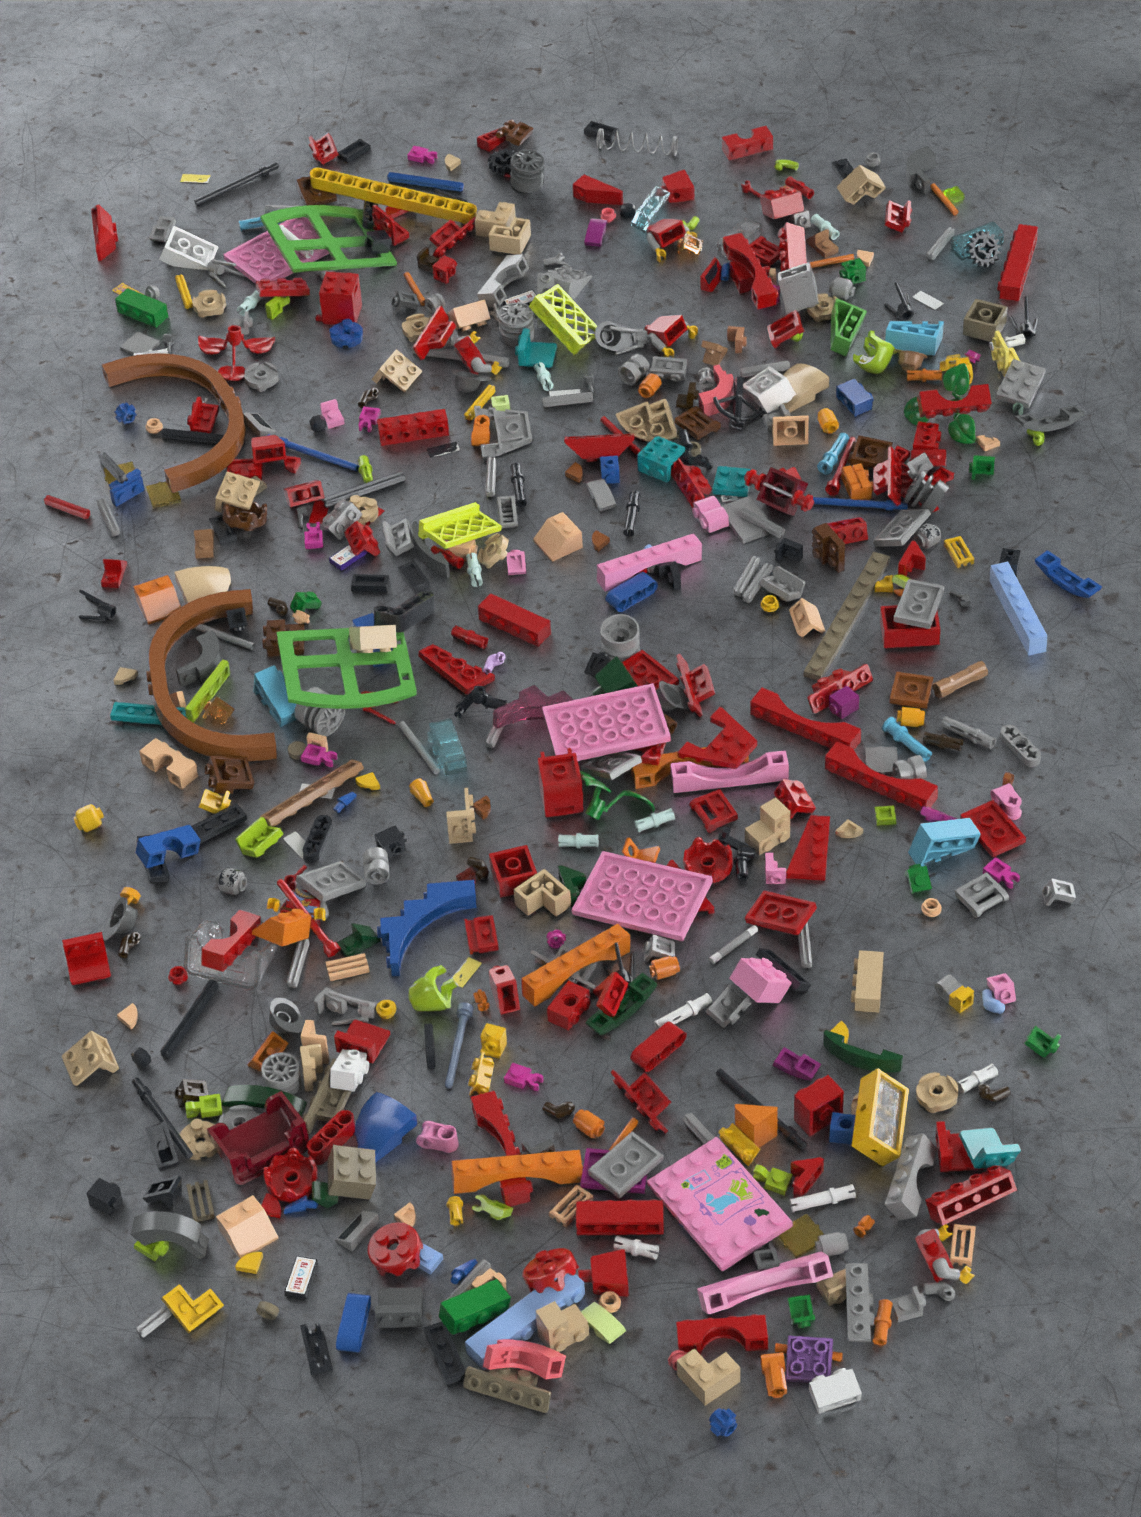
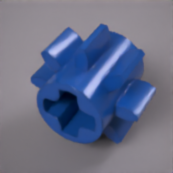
M127 402L122 403L114 411L117 415L115 418L118 422L122 421L124 425L134 421L135 416H137L135 413L136 409L132 404L129 406Z
M721 1408L715 1410L709 1418L710 1425L712 1426L710 1430L717 1437L719 1435L726 1437L731 1435L737 1427L736 1414L729 1408L727 1410Z

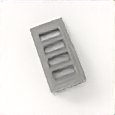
M514 495L497 497L499 524L502 528L518 527Z

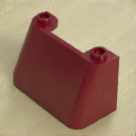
M282 1091L267 1099L264 1113L229 1130L225 1123H218L207 1128L210 1140L231 1177L238 1185L246 1184L264 1175V1167H269L275 1155H284L290 1148H296L301 1155L307 1151V1143L309 1142L305 1121Z

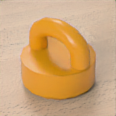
M124 887L120 893L121 897L127 899L128 905L130 903L137 904L141 897L140 893L131 887Z

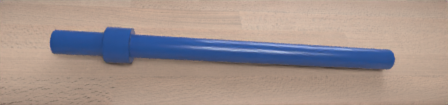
M279 437L285 442V448L356 472L359 470V465L290 442L287 438Z
M813 497L814 504L882 508L886 509V511H893V509L908 510V503H901V505L897 506L892 500H886L885 502Z

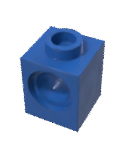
M832 1112L829 1142L852 1145L856 1115Z

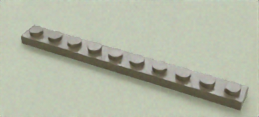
M873 551L806 666L804 677L819 680L825 676L874 591L876 582L881 579L889 565L890 556Z

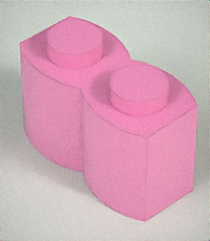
M715 496L694 502L693 515L699 519L701 527L706 529L707 532L711 533L729 526V517Z

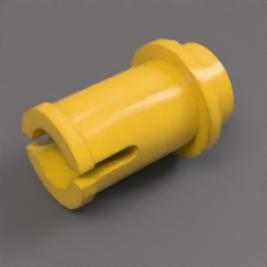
M452 1196L448 1199L446 1206L449 1208L450 1224L456 1226L464 1222L462 1217L463 1201L458 1196Z

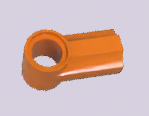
M783 1352L761 1354L762 1374L765 1375L768 1396L780 1398L787 1394Z

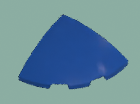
M376 1092L363 1105L356 1120L355 1136L358 1143L357 1146L358 1148L375 1150L376 1163L400 1145L402 1137L418 1125L416 1114L390 1096Z

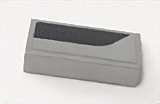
M243 413L244 423L257 437L276 434V431L258 413Z
M362 1210L335 1239V1242L352 1252L379 1223L378 1214Z

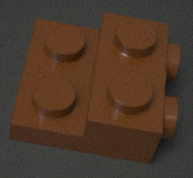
M310 176L301 177L296 180V188L305 206L323 205L337 201L335 193L313 188Z
M858 435L857 441H853L851 448L853 453H849L847 463L851 467L861 463L864 470H868V467L873 468L877 464L888 460V448L892 447L893 442Z
M827 523L814 527L812 529L813 542L811 545L814 558L818 559L822 565L829 563L838 573L844 571L845 543Z
M285 619L267 620V625H263V636H266V638L262 639L263 649L267 650V656H280L277 632L305 630L304 623L286 624ZM294 641L295 655H304L305 641Z
M210 756L208 763L205 764V774L209 775L208 786L213 788L214 793L225 794L226 791H229L230 794H233L234 789H253L254 780L247 757Z

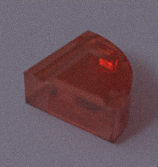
M470 866L456 875V880H474L476 883L474 868Z

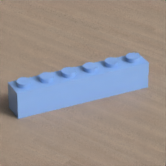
M1009 562L991 565L990 583L1028 656L1046 652L1047 634Z
M567 1273L564 1276L565 1286L562 1291H556L552 1287H546L542 1293H538L536 1290L532 1291L466 1340V1354L484 1371L486 1368L483 1367L487 1345L497 1344V1341L501 1339L521 1341L530 1339L533 1333L537 1331L535 1311L554 1301L561 1310L571 1306L573 1303L579 1302L585 1295L584 1281L576 1274L571 1276Z

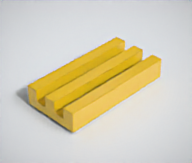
M961 536L944 540V546L957 568H960L962 564L967 566L969 562L971 565L974 564L975 559ZM956 541H957L958 544L960 545L961 549L963 550V552H964V554H965V556H966L967 558H964L963 554L961 553L960 548H959V547L957 546V544H956Z

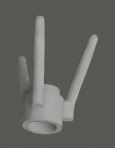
M212 259L207 265V270L210 272L209 276L213 277L224 288L226 285L216 275H221L224 271L245 277L242 273L223 266L235 267V263Z
M609 327L611 330L632 332L633 343H636L634 346L615 352V355L637 348H644V344L648 343L646 330Z
M332 991L329 992L331 996L346 1000L347 1004L358 1006V1015H361L358 1018L333 1021L332 1025L352 1023L354 1019L362 1022H368L369 1018L374 1019L376 1002L360 1000Z

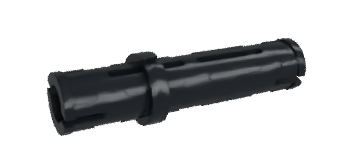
M513 463L510 466L512 474L511 483L514 487L516 506L522 508L527 505L524 489L525 477L522 474L521 464Z
M633 491L630 492L629 502L626 504L627 514L623 534L629 537V534L632 537L635 533L637 513L640 511L639 501L641 494L638 491H635L634 496Z

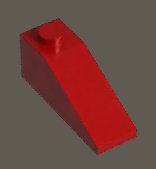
M584 174L573 183V197L581 201L611 205L623 204V190Z

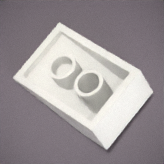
M173 226L159 260L174 267L207 270V265L214 259L218 246Z
M770 366L743 384V389L767 414L776 411L780 404L791 401L792 397L796 395L788 379Z

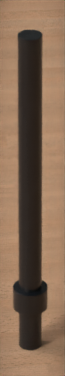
M275 162L267 167L263 166L252 174L195 199L194 203L198 206L258 177L267 176L269 172L278 169L279 165Z
M723 1069L717 1070L716 1075L750 1105L764 1106ZM778 1118V1129L782 1132V1135L788 1141H793L801 1149H805L808 1143L797 1134V1131L792 1126H787Z
M134 1078L132 1083L137 1089L138 1096L148 1104L160 1123L166 1121L171 1138L185 1158L190 1159L193 1156L192 1151L156 1103L148 1086H144L139 1078Z

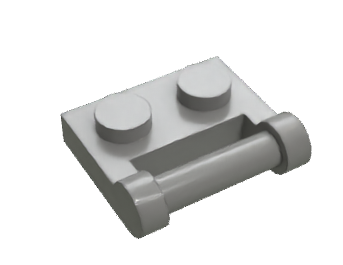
M987 872L955 890V896L970 910L975 918L981 916L982 912L999 902L1003 903L1009 900L1008 893ZM992 893L996 894V896L990 898L982 904H976L978 901L984 899Z

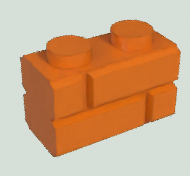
M861 463L855 464L852 467L851 465L842 467L841 480L849 498L853 500H871L873 481H869L868 470H864Z

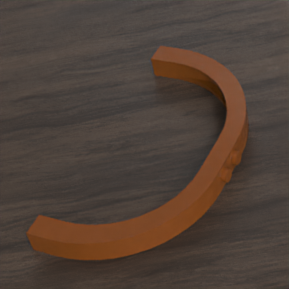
M163 353L135 355L102 364L103 376L109 387L135 379L154 376L177 377L195 382L206 388L215 397L229 420L227 431L217 445L194 460L164 470L166 484L172 493L209 480L224 470L236 458L245 439V423L239 397L235 396L233 387H229L223 376L214 368L190 357Z
M251 589L210 594L180 607L157 629L149 650L150 671H146L147 682H151V684H148L149 695H153L155 711L161 724L178 742L189 749L209 757H247L248 761L277 759L274 732L230 735L205 729L191 722L178 711L170 698L167 687L165 662L175 642L199 624L227 617V610L244 607L246 615H253Z

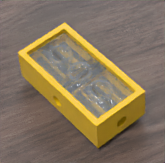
M876 1069L860 1079L851 1146L879 1165L885 1166L900 1158L909 1089L880 1069Z

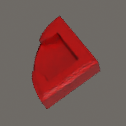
M286 456V459L283 460L286 470L296 474L301 464V458Z
M266 1193L261 1206L264 1208L267 1216L281 1218L279 1201L273 1195Z

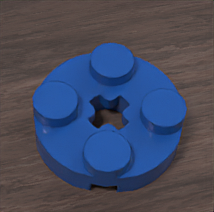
M344 319L329 329L332 344L343 348V345H348V348L357 346L363 340V328L358 323L352 322L351 319Z

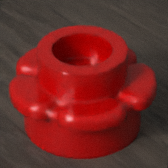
M175 966L170 970L168 979L173 984L180 985L187 981L188 973L182 966Z

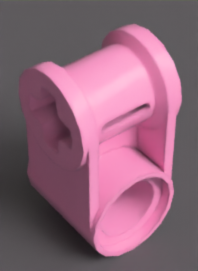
M1008 783L990 791L991 799L999 805L1011 820H1017L1021 817L1020 805L1022 800L1011 784Z
M433 1121L423 1122V1130L416 1138V1143L420 1147L446 1153L457 1150L459 1142L456 1129L453 1126Z

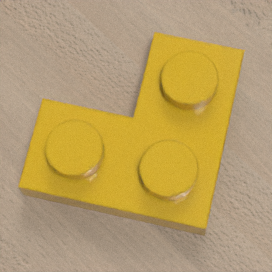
M180 1284L161 1299L188 1334L224 1306L211 1288L193 1301Z

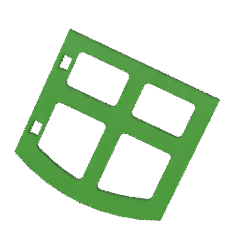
M307 205L284 208L261 215L260 220L292 272L397 265V261L390 250L389 253L377 254L379 258L347 259L340 248L363 247L367 232L374 231L365 229L362 226V209L330 205ZM320 216L355 219L365 236L335 238ZM307 217L320 239L287 240L277 223L294 218ZM326 249L334 261L301 262L295 251Z
M349 628L277 632L289 703L319 708L349 709L385 705L417 695L404 632L396 633V640L401 641V644H397V647L392 648L393 651L373 653L351 652L348 640L350 639ZM332 639L335 641L337 654L296 656L293 642ZM395 664L400 686L378 692L360 694L354 666ZM339 667L345 695L302 691L297 669ZM408 676L409 680H403L402 677Z

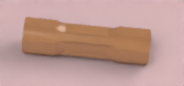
M978 661L958 673L933 683L932 689L938 698H942L973 681L987 676L986 664L983 661Z

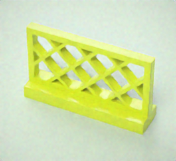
M558 284L545 293L535 296L528 306L573 355L595 340V334L588 333V328L595 332L597 325ZM557 291L561 298L555 297L554 292ZM554 301L560 302L561 307L554 306ZM565 304L570 305L572 310L566 309ZM556 311L562 312V317ZM566 313L573 315V319L566 318ZM576 316L581 317L584 322L577 321ZM567 323L573 324V329ZM577 326L584 327V332L577 330ZM578 335L584 336L585 341H583Z
M475 502L419 520L418 536L422 539L430 538L444 549L501 531L502 526L479 511L480 505Z

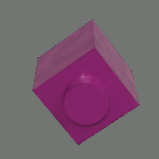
M848 686L843 687L829 696L830 711L840 719L845 718L859 709V695Z

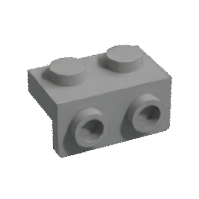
M653 356L650 374L658 375L661 380L670 379L675 382L685 380L687 359Z
M346 500L339 501L335 505V509L326 515L320 524L323 530L331 532L339 540L345 535L344 531L362 516L358 508L352 502Z
M407 519L393 526H390L386 521L383 522L384 529L382 532L386 538L385 546L388 551H392L398 556L415 547L410 523Z
M776 566L773 575L762 578L760 585L766 588L767 592L774 593L781 600L789 602L801 598L805 581L782 567Z
M731 982L706 1010V1013L725 1028L729 1023L733 1025L739 1019L740 1015L738 1012L740 1010L744 1012L751 1005V997L749 995L746 996Z

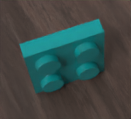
M718 466L712 494L748 497L750 486L745 485L744 476L751 469Z

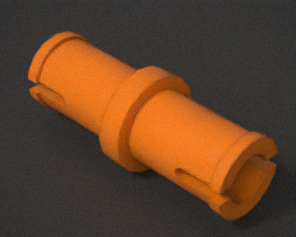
M923 368V370H907V381H942V369L926 370V368Z
M886 1299L879 1301L877 1317L874 1318L875 1331L872 1342L879 1346L886 1345L888 1328L892 1324L890 1316L893 1303Z

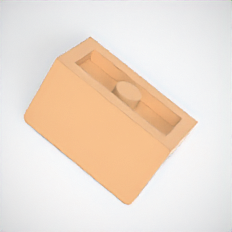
M801 598L789 609L799 636L804 637L812 629L822 634L825 632L815 605Z
M305 1020L301 1033L302 1046L320 1044L322 1064H329L330 1058L326 1036L317 1035L314 1021Z

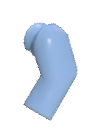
M985 989L982 991L984 1009L992 1013L1002 1014L1005 1011V1005L993 998L991 990Z

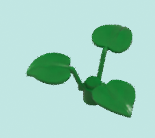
M965 363L950 368L944 374V387L946 390L952 391V396L955 397V399L950 401L961 400L960 396L964 395L969 388V372ZM917 396L906 403L904 416L912 424L917 425L918 422L929 421L925 417H920ZM956 413L953 417L954 421L948 425L949 435L959 443H975L976 428L973 418L968 414Z
M580 771L581 779H584L587 786H596L592 800L585 811V814L599 820L603 811L607 813L608 809L624 795L643 801L649 805L654 813L655 807L646 797L629 790H623L607 806H604L606 802L599 799L601 789L611 793V790L600 780Z

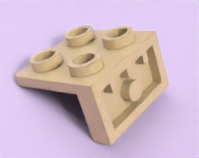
M396 349L371 380L377 384L380 379L384 381L387 378L405 392L421 374L422 370Z
M226 472L215 498V511L222 513L225 504L249 510L260 486V481Z
M464 788L466 810L446 812L450 844L473 842L472 834H476L475 822H471L475 820L474 808H470V806H474L473 794L469 795L468 788Z
M93 1031L87 1033L62 1055L71 1081L75 1086H78L99 1067L111 1073H115L119 1069L107 1039Z

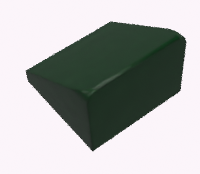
M312 1182L313 1201L325 1208H329L338 1202V1196L328 1195V1183Z

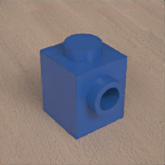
M618 456L600 457L601 478L607 484L620 483Z

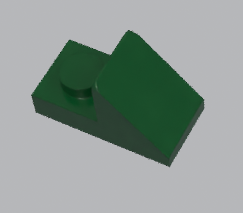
M559 865L558 878L560 883L570 890L571 907H573L577 897L580 895L579 889H583L586 883V875Z
M352 923V934L337 943L341 947L340 952L342 955L350 957L381 941V938H378V935L370 926Z

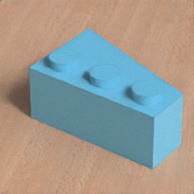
M890 321L886 329L885 341L891 343L898 350L914 351L927 356H935L943 338L944 321H939L938 324H928V321H922V324H912V321Z
M275 665L255 673L253 692L255 695H261L263 698L261 700L262 704L268 705L270 708L269 713L278 725L282 727L295 721L294 710L296 704L288 702L283 673L280 670L278 671Z
M970 818L922 823L917 830L908 853L915 864H920L922 867L925 866L924 863L932 860L939 862L941 857L948 854L955 856L974 849L981 833Z

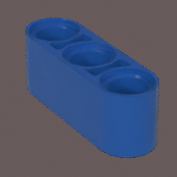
M641 572L610 590L605 600L618 612H623L652 595L657 590L658 583L645 572Z
M347 1294L336 1339L337 1350L360 1352L371 1308V1295Z

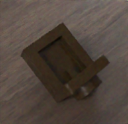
M689 382L687 395L678 394L676 407L691 409L693 407L694 400H698L699 390H696V382Z

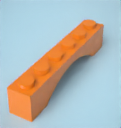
M677 751L662 754L658 766L641 762L631 768L635 788L639 789L655 786L662 779L671 775L670 763L690 761L705 767H727L712 765V762L704 760L696 762V759L689 757L681 759L678 758ZM749 756L741 763V765L749 763Z
M616 924L521 978L522 996L534 1007L552 997L564 981L581 968L598 961L617 960L614 943H618L621 957L629 953L630 934L619 924Z
M580 1150L452 1161L454 1194L476 1192L494 1182L518 1177L543 1178L558 1184L581 1183L583 1166Z

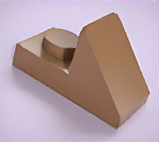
M829 229L806 239V242L824 258L838 253V247L829 240Z
M702 341L701 347L706 349L703 362L719 365L728 348L716 343Z
M194 530L195 557H214V530Z

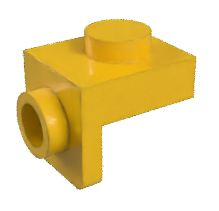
M205 789L198 807L216 814L229 807L231 802L228 799L230 792L226 791L224 796Z

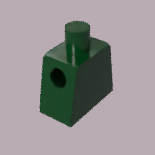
M616 656L595 676L600 686L594 689L592 694L596 696L638 687V685Z

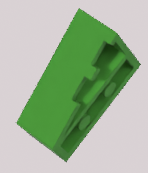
M835 299L831 311L830 350L847 356L862 327L867 313L866 310L840 299Z

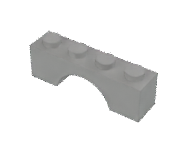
M523 254L507 255L477 293L480 301L485 299L487 308L493 307L494 303H496L497 307H500L507 298L503 288L510 282L522 278L529 269Z
M924 1133L906 1137L884 1204L899 1221L917 1217L922 1201L916 1184L917 1172L921 1168L933 1166L938 1151Z

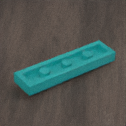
M114 702L110 714L112 721L162 725L154 705ZM176 707L186 717L185 708Z

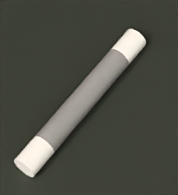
M755 925L751 926L709 957V961L712 964L718 962L756 934L758 928Z

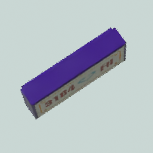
M347 545L331 556L329 563L342 571L368 552L363 550L356 556L350 545Z

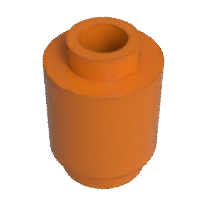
M648 374L639 385V394L644 398L652 397L662 385L660 377L656 374Z
M667 956L652 960L649 966L651 977L660 980L680 972L677 957Z
M579 1110L573 1118L575 1127L592 1139L600 1137L605 1130L604 1121L588 1110Z

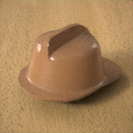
M894 349L899 352V365L905 371L919 369L923 360L927 358V355L919 352Z

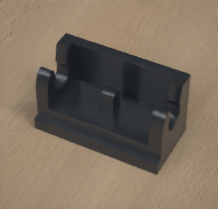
M315 1323V1329L309 1330L306 1324L300 1325L311 1375L333 1370L325 1334L321 1330L320 1324Z

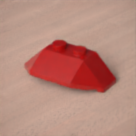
M95 205L91 209L95 247L98 261H102L116 249L115 242H118L116 222H112L111 215L100 205Z
M634 433L564 437V443L582 459H586L587 462H595L600 457H619L633 442L635 437Z

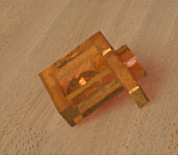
M685 233L684 237L679 238L677 242V254L680 255L683 249L699 255L702 251L703 240Z
M216 696L212 702L209 700L204 706L203 710L205 713L203 718L206 719L210 715L224 725L235 709Z

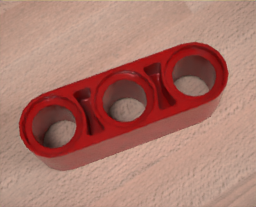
M668 1021L633 1050L630 1060L645 1072H650L684 1043L687 1034L674 1023Z
M348 1110L339 1111L307 1143L308 1156L313 1158L316 1165H322L328 1160L333 1145L343 1146L354 1135L355 1120L353 1113Z

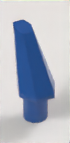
M351 792L338 798V803L333 810L339 814L343 808H347L357 795Z
M304 1196L287 1205L284 1214L306 1212L307 1208L317 1209L318 1203L308 1200V1197Z
M472 1259L456 1267L451 1273V1282L458 1284L459 1281L464 1279L478 1263L477 1260Z

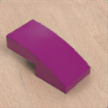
M591 218L584 240L585 245L601 247L603 236H605L607 220Z
M783 1047L772 1066L792 1076L811 1081L821 1064L806 1054L800 1057Z

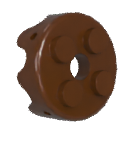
M253 502L249 510L225 504L223 507V521L229 527L253 531L254 528L261 527L267 522V504H262L260 507L257 502Z

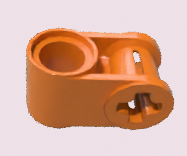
M479 415L474 419L471 446L481 447V445L490 444V418L488 416Z

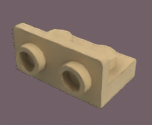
M320 1044L300 1046L305 1092L313 1091V1082H317L316 1073L323 1072Z
M846 1268L834 1273L831 1278L816 1282V1287L828 1306L842 1303L847 1298Z

